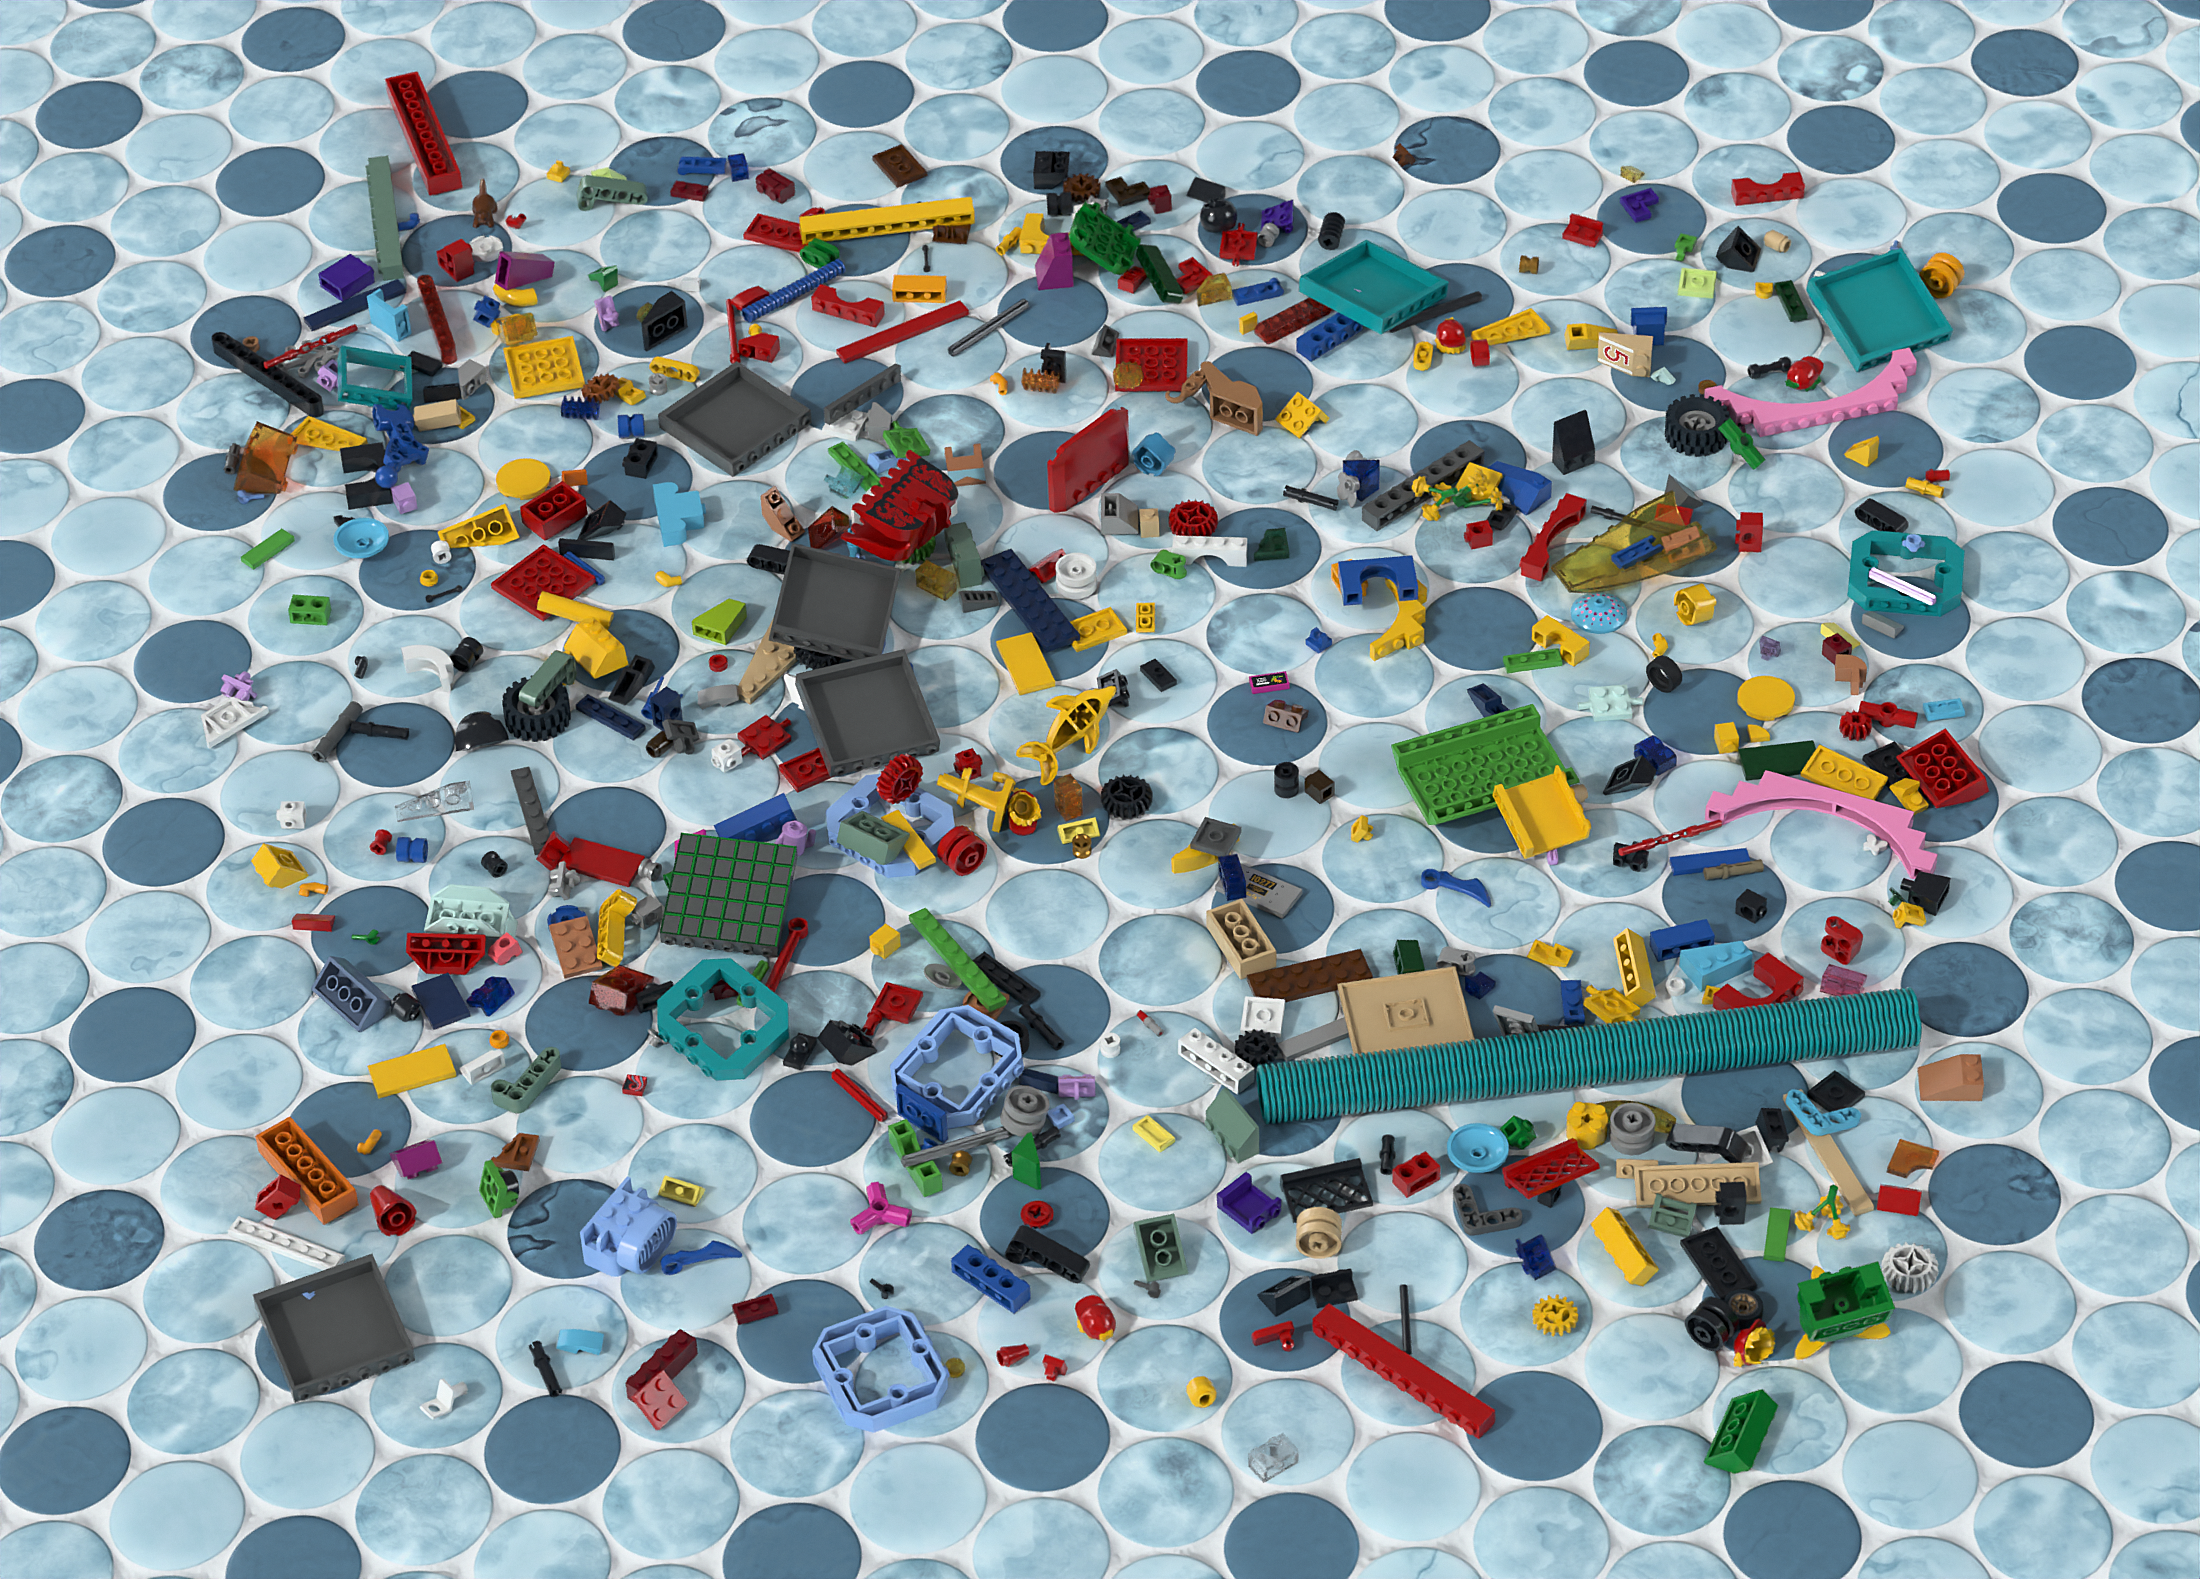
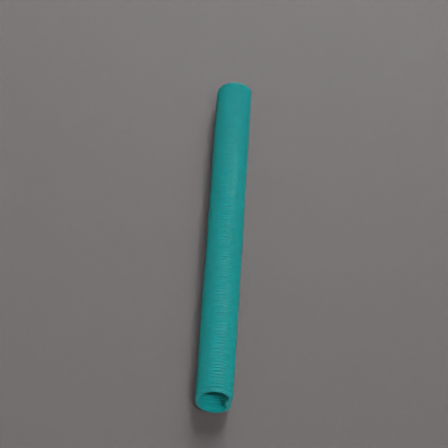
M1907 987L1906 989L1872 991L1870 993L1865 992L1864 994L1854 993L1853 995L1848 994L1846 996H1830L1823 999L1817 998V1000L1812 998L1811 1000L1806 999L1799 1002L1788 1001L1781 1004L1775 1003V1005L1770 1003L1769 1005L1764 1004L1757 1007L1746 1006L1745 1008L1722 1009L1715 1012L1704 1011L1703 1013H1687L1685 1015L1680 1014L1679 1016L1674 1015L1673 1017L1663 1016L1661 1018L1656 1017L1655 1019L1632 1020L1631 1022L1621 1021L1619 1023L1614 1022L1613 1024L1590 1025L1589 1027L1579 1026L1577 1028L1572 1027L1571 1029L1566 1028L1565 1030L1561 1028L1559 1030L1554 1029L1553 1031L1548 1030L1547 1032L1524 1033L1523 1035L1512 1034L1511 1036L1506 1035L1499 1038L1494 1036L1493 1039L1491 1037L1487 1039L1482 1038L1481 1040L1475 1039V1041L1470 1039L1469 1042L1464 1040L1463 1043L1461 1041H1457V1043L1452 1041L1451 1044L1446 1042L1445 1045L1440 1043L1439 1046L1438 1044H1433V1047L1430 1044L1427 1047L1422 1045L1421 1048L1415 1046V1049L1410 1046L1409 1050L1404 1047L1403 1050L1397 1048V1051L1392 1048L1391 1051L1386 1049L1385 1052L1380 1050L1379 1052L1373 1051V1053L1368 1051L1367 1054L1364 1052L1361 1054L1355 1053V1055L1349 1054L1348 1056L1344 1054L1342 1057L1337 1055L1336 1058L1334 1056L1330 1058L1324 1057V1059L1319 1057L1318 1060L1313 1058L1312 1061L1307 1059L1306 1062L1301 1059L1300 1063L1295 1060L1294 1064L1292 1061H1289L1288 1065L1286 1062H1282V1066L1279 1062L1276 1063V1066L1271 1063L1270 1067L1268 1064H1264V1068L1259 1064L1257 1068V1090L1261 1116L1264 1123L1268 1125L1269 1121L1274 1124L1275 1121L1281 1123L1282 1120L1284 1122H1287V1120L1292 1122L1294 1119L1299 1121L1300 1118L1305 1120L1306 1117L1311 1119L1312 1116L1317 1119L1318 1115L1323 1118L1324 1114L1326 1117H1329L1330 1114L1336 1116V1113L1341 1116L1342 1112L1347 1115L1348 1111L1350 1114H1354V1111L1359 1114L1360 1110L1363 1113L1366 1110L1372 1112V1109L1377 1112L1378 1109L1383 1111L1384 1108L1390 1110V1108L1396 1109L1398 1107L1401 1109L1402 1107H1414L1421 1104L1425 1106L1427 1103L1430 1105L1433 1103L1438 1104L1439 1102L1445 1103V1101L1450 1103L1451 1100L1453 1102H1456L1457 1099L1459 1101L1463 1099L1469 1100V1098L1474 1100L1475 1097L1480 1099L1481 1096L1483 1098H1487V1096L1492 1098L1493 1095L1498 1097L1499 1094L1505 1096V1093L1510 1096L1511 1093L1516 1095L1517 1092L1522 1094L1523 1091L1525 1093H1529V1091L1534 1093L1535 1090L1538 1092L1541 1090L1547 1091V1089L1552 1091L1553 1088L1557 1090L1559 1088L1564 1089L1565 1087L1571 1088V1086L1576 1088L1583 1085L1589 1086V1084L1600 1085L1601 1083L1607 1084V1082L1613 1083L1614 1081L1618 1083L1619 1081L1642 1080L1643 1078L1649 1079V1077L1655 1078L1656 1076L1660 1078L1661 1076L1684 1075L1685 1073H1697L1698 1071L1726 1070L1727 1068L1750 1067L1757 1064L1768 1065L1775 1062L1781 1063V1061L1792 1062L1799 1059L1805 1060V1058L1810 1060L1811 1058L1816 1059L1823 1056L1847 1055V1053L1852 1055L1853 1053L1858 1054L1865 1051L1876 1052L1883 1049L1917 1047L1921 1041L1922 1024L1919 1016L1917 996L1912 988Z

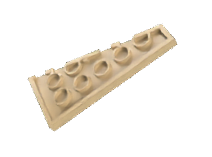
M773 620L738 685L739 699L750 705L798 661L793 652L794 646L769 641Z

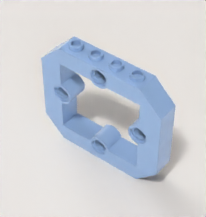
M881 774L866 775L826 810L829 844L887 878L914 876L922 869L919 870L904 850L898 854L895 860L886 865H880L874 860L863 857L858 852L846 849L843 845L837 843L841 821L861 811L870 814V807L881 798L876 791V784L879 781L877 778ZM917 787L914 790L915 793H912L910 798L907 797L904 802L901 801L900 804L905 806V812L908 816H922L933 822L925 831L915 830V832L936 857L940 841L951 829L955 828L953 808L946 802Z
M965 1005L939 1010L892 1062L890 1070L896 1100V1087L901 1083L945 1111L947 1114V1128L952 1129L974 1125L979 1119H982L989 1107L994 1105L999 1096L1009 1089L1013 1080L1022 1074L1024 1063L1018 1033L973 1007ZM954 1029L971 1037L977 1052L987 1054L993 1050L1003 1056L989 1072L980 1076L979 1084L960 1105L944 1097L939 1083L929 1082L923 1085L911 1078L924 1063H933L937 1060L939 1055L937 1048Z
M884 1306L823 1329L812 1350L813 1362L846 1425L875 1433L938 1408L948 1388L947 1378L950 1377L946 1365L942 1366L939 1352L937 1350L934 1351L932 1348L933 1343L930 1336L925 1335L923 1323L921 1320L918 1321L914 1313ZM900 1333L910 1351L912 1365L920 1369L926 1382L910 1388L903 1384H893L888 1389V1396L860 1406L853 1393L854 1382L852 1372L847 1368H840L834 1356L855 1348L860 1352H871L876 1348L877 1340Z

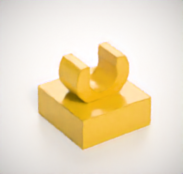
M556 160V163L546 173L547 179L562 183L570 174V168L564 166L563 161Z
M1361 815L1351 826L1352 841L1358 843L1362 838L1369 841L1373 837V834L1370 833L1373 830V826L1368 824V817Z

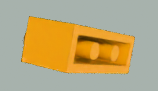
M894 275L892 285L893 302L946 303V276Z

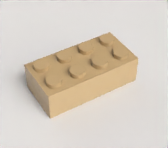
M1243 899L1206 911L1207 928L1240 980L1247 978L1249 974L1276 967V950Z

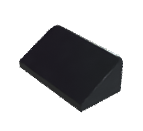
M1195 177L1187 192V196L1209 203V200L1213 198H1225V187Z
M453 383L424 386V402L459 400L460 385Z

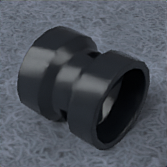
M495 851L487 852L481 859V865L494 878L502 876L507 871V863L500 859V856Z

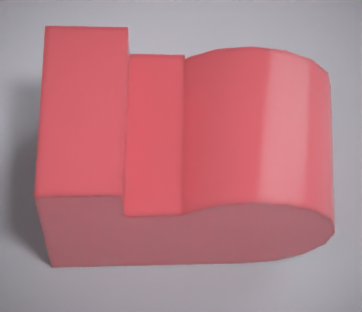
M507 932L495 941L488 950V956L498 965H504L513 955L517 957L523 953L518 941Z

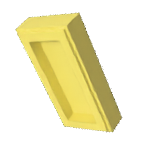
M1146 1115L1132 1125L1133 1131L1158 1152H1162L1175 1142V1137L1149 1115Z

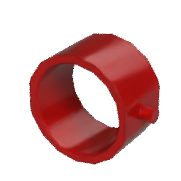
M1487 339L1472 340L1470 342V353L1473 367L1489 366L1490 353Z

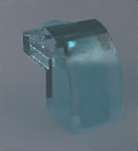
M842 465L836 478L827 474L824 481L829 483L830 492L842 499H847L858 490L864 476Z

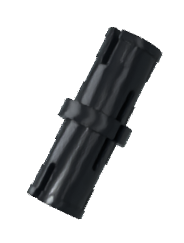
M1389 1134L1382 1137V1150L1379 1152L1381 1159L1380 1172L1384 1175L1392 1174L1393 1160L1396 1157V1152L1394 1151L1395 1137Z

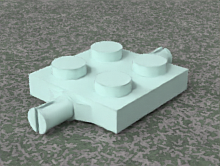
M1627 684L1589 687V702H1578V710L1590 709L1594 722L1632 719V706L1643 705V698H1631L1628 694Z

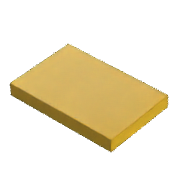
M1111 607L1070 621L1080 634V640L1071 643L1076 652L1127 634L1126 627Z

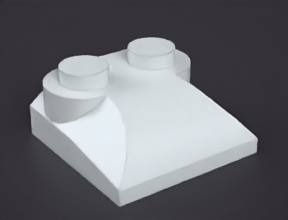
M1757 1125L1736 1132L1749 1145L1742 1163L1758 1162L1759 1168L1773 1163Z

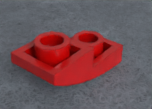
M755 286L733 297L730 303L742 311L743 308L751 306L756 301L769 296L770 292L760 286Z

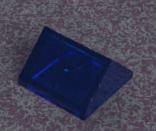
M1343 460V472L1348 476H1356L1359 480L1360 488L1356 490V496L1359 501L1362 502L1379 490L1380 460Z

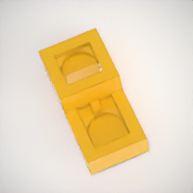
M623 377L618 379L621 388L618 389L619 392L615 393V395L621 400L633 406L646 398L645 392L635 388L632 381Z
M1535 939L1527 958L1551 966L1566 967L1574 951L1557 943L1552 947Z

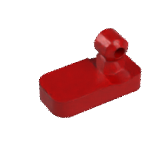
M1287 1321L1256 1330L1252 1333L1251 1338L1254 1346L1280 1339L1282 1349L1290 1352L1294 1347V1341L1291 1339V1336L1294 1334L1295 1328L1292 1321Z

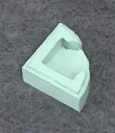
M1665 367L1655 371L1650 376L1656 382L1661 381L1666 383V385L1673 384L1676 380Z

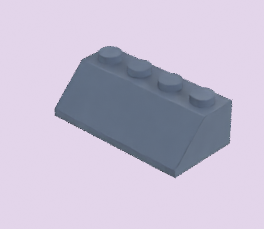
M329 956L311 987L313 992L358 1032L364 1031L384 1018L392 1001L349 961L340 957Z

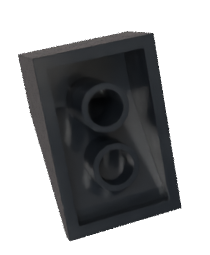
M673 291L658 298L641 323L644 350L646 352L688 328L685 300Z
M1586 410L1554 421L1552 463L1563 475L1595 463V446Z

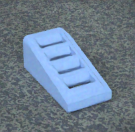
M887 449L869 453L867 465L875 474L897 466L899 459L906 461L908 459L906 457L896 458L892 450Z

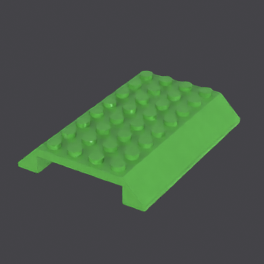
M1533 704L1391 744L1398 773L1428 825H1437L1498 807L1492 796L1496 785L1502 784L1504 789L1530 782L1554 774L1556 765H1559L1561 771L1565 772L1569 786L1580 783L1572 767L1565 769L1540 728L1541 716Z

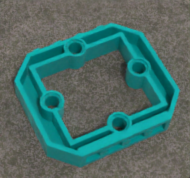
M1872 530L1852 541L1847 596L1864 610L1941 617L1960 606L1965 551L1948 537L1917 534L1921 537V541L1925 543V546L1920 547L1917 552H1911L1902 545V542L1906 540L1910 533ZM1870 554L1900 556L1906 560L1913 558L1945 560V562L1936 565L1934 573V584L1939 588H1943L1942 593L1929 592L1937 597L1936 602L1931 606L1895 589L1868 587V582L1874 581L1869 578V571L1872 568L1878 569L1879 565L1878 559L1870 556Z
M731 958L701 960L657 1000L659 1037L664 1042L668 1041L677 1053L684 1054L692 1065H697L707 1077L711 1076L716 1081L747 1078L790 1038L788 1003ZM720 979L740 994L741 1003L744 1007L749 1009L757 1007L771 1018L758 1031H744L740 1036L741 1047L726 1060L705 1044L700 1034L689 1031L676 1020L687 1009L690 1011L702 1009L704 1006L703 995Z

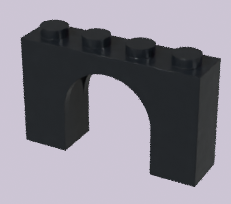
M383 442L340 448L343 473L372 471L376 473L380 467L385 466L383 459L386 449H384ZM375 477L364 482L345 484L349 510L392 504L391 488L379 486L375 481Z

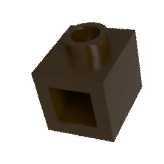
M1317 770L1305 778V793L1319 804H1322L1335 795V782L1322 771Z

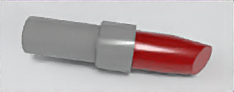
M1141 1010L1137 1012L1136 1015L1143 1021V1024L1157 1036H1161L1164 1033L1150 1016Z

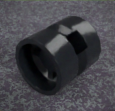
M1061 192L1060 195H1057V193H1046L1048 216L1058 215L1059 212L1062 215L1072 214L1071 192Z
M472 637L463 638L450 655L453 667L461 672H468L475 664V661L483 654V647Z
M1282 762L1276 765L1274 768L1275 794L1281 798L1296 796L1299 792L1298 767L1291 762Z

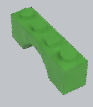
M907 1119L888 1126L889 1142L900 1160L903 1155L921 1150L915 1131ZM933 1160L906 1167L924 1197L943 1190L942 1174Z

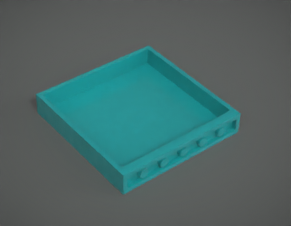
M1366 239L1300 276L1299 292L1367 328L1383 334L1447 297L1449 282Z
M1902 248L1892 249L1885 254L1875 255L1871 259L1861 260L1851 266L1846 265L1839 270L1829 271L1819 277H1812L1806 288L1807 293L1857 373L1891 361L1892 351L1910 348L1911 352L1914 353L1950 340L1953 332L1951 325Z

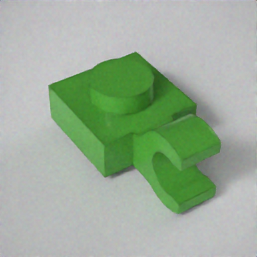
M1680 233L1675 242V249H1677L1676 252L1678 253L1676 260L1683 261L1686 251L1692 252L1697 243V237Z

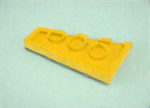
M307 416L287 437L289 443L340 451V448L368 444L367 438L311 416Z

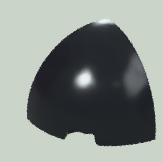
M473 712L465 716L457 727L455 735L456 752L467 751L478 746L499 744L509 740V737L502 722L495 720L490 712Z

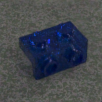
M492 976L484 981L485 984L474 990L466 1000L468 1006L479 1007L483 1010L485 1016H491L515 994L506 977Z
M1542 1234L1525 1243L1519 1238L1515 1240L1518 1246L1515 1250L1519 1258L1524 1261L1521 1265L1526 1275L1530 1274L1534 1280H1537L1557 1269L1545 1237Z

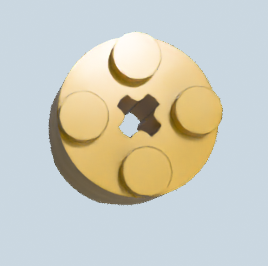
M1703 583L1681 589L1675 593L1674 606H1678L1679 610L1676 614L1684 625H1695L1713 618L1716 599L1709 593Z
M1574 1103L1567 1114V1139L1574 1138L1577 1140L1578 1147L1583 1150L1594 1149L1600 1143L1602 1145L1606 1141L1608 1116L1605 1107L1594 1103Z

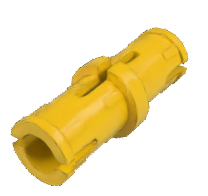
M1018 226L1014 227L1009 234L1003 237V241L996 247V252L999 255H1005L1011 247L1016 245L1022 229Z
M1908 477L1905 488L1941 498L1944 492V487L1931 484L1927 480L1922 481L1912 477Z

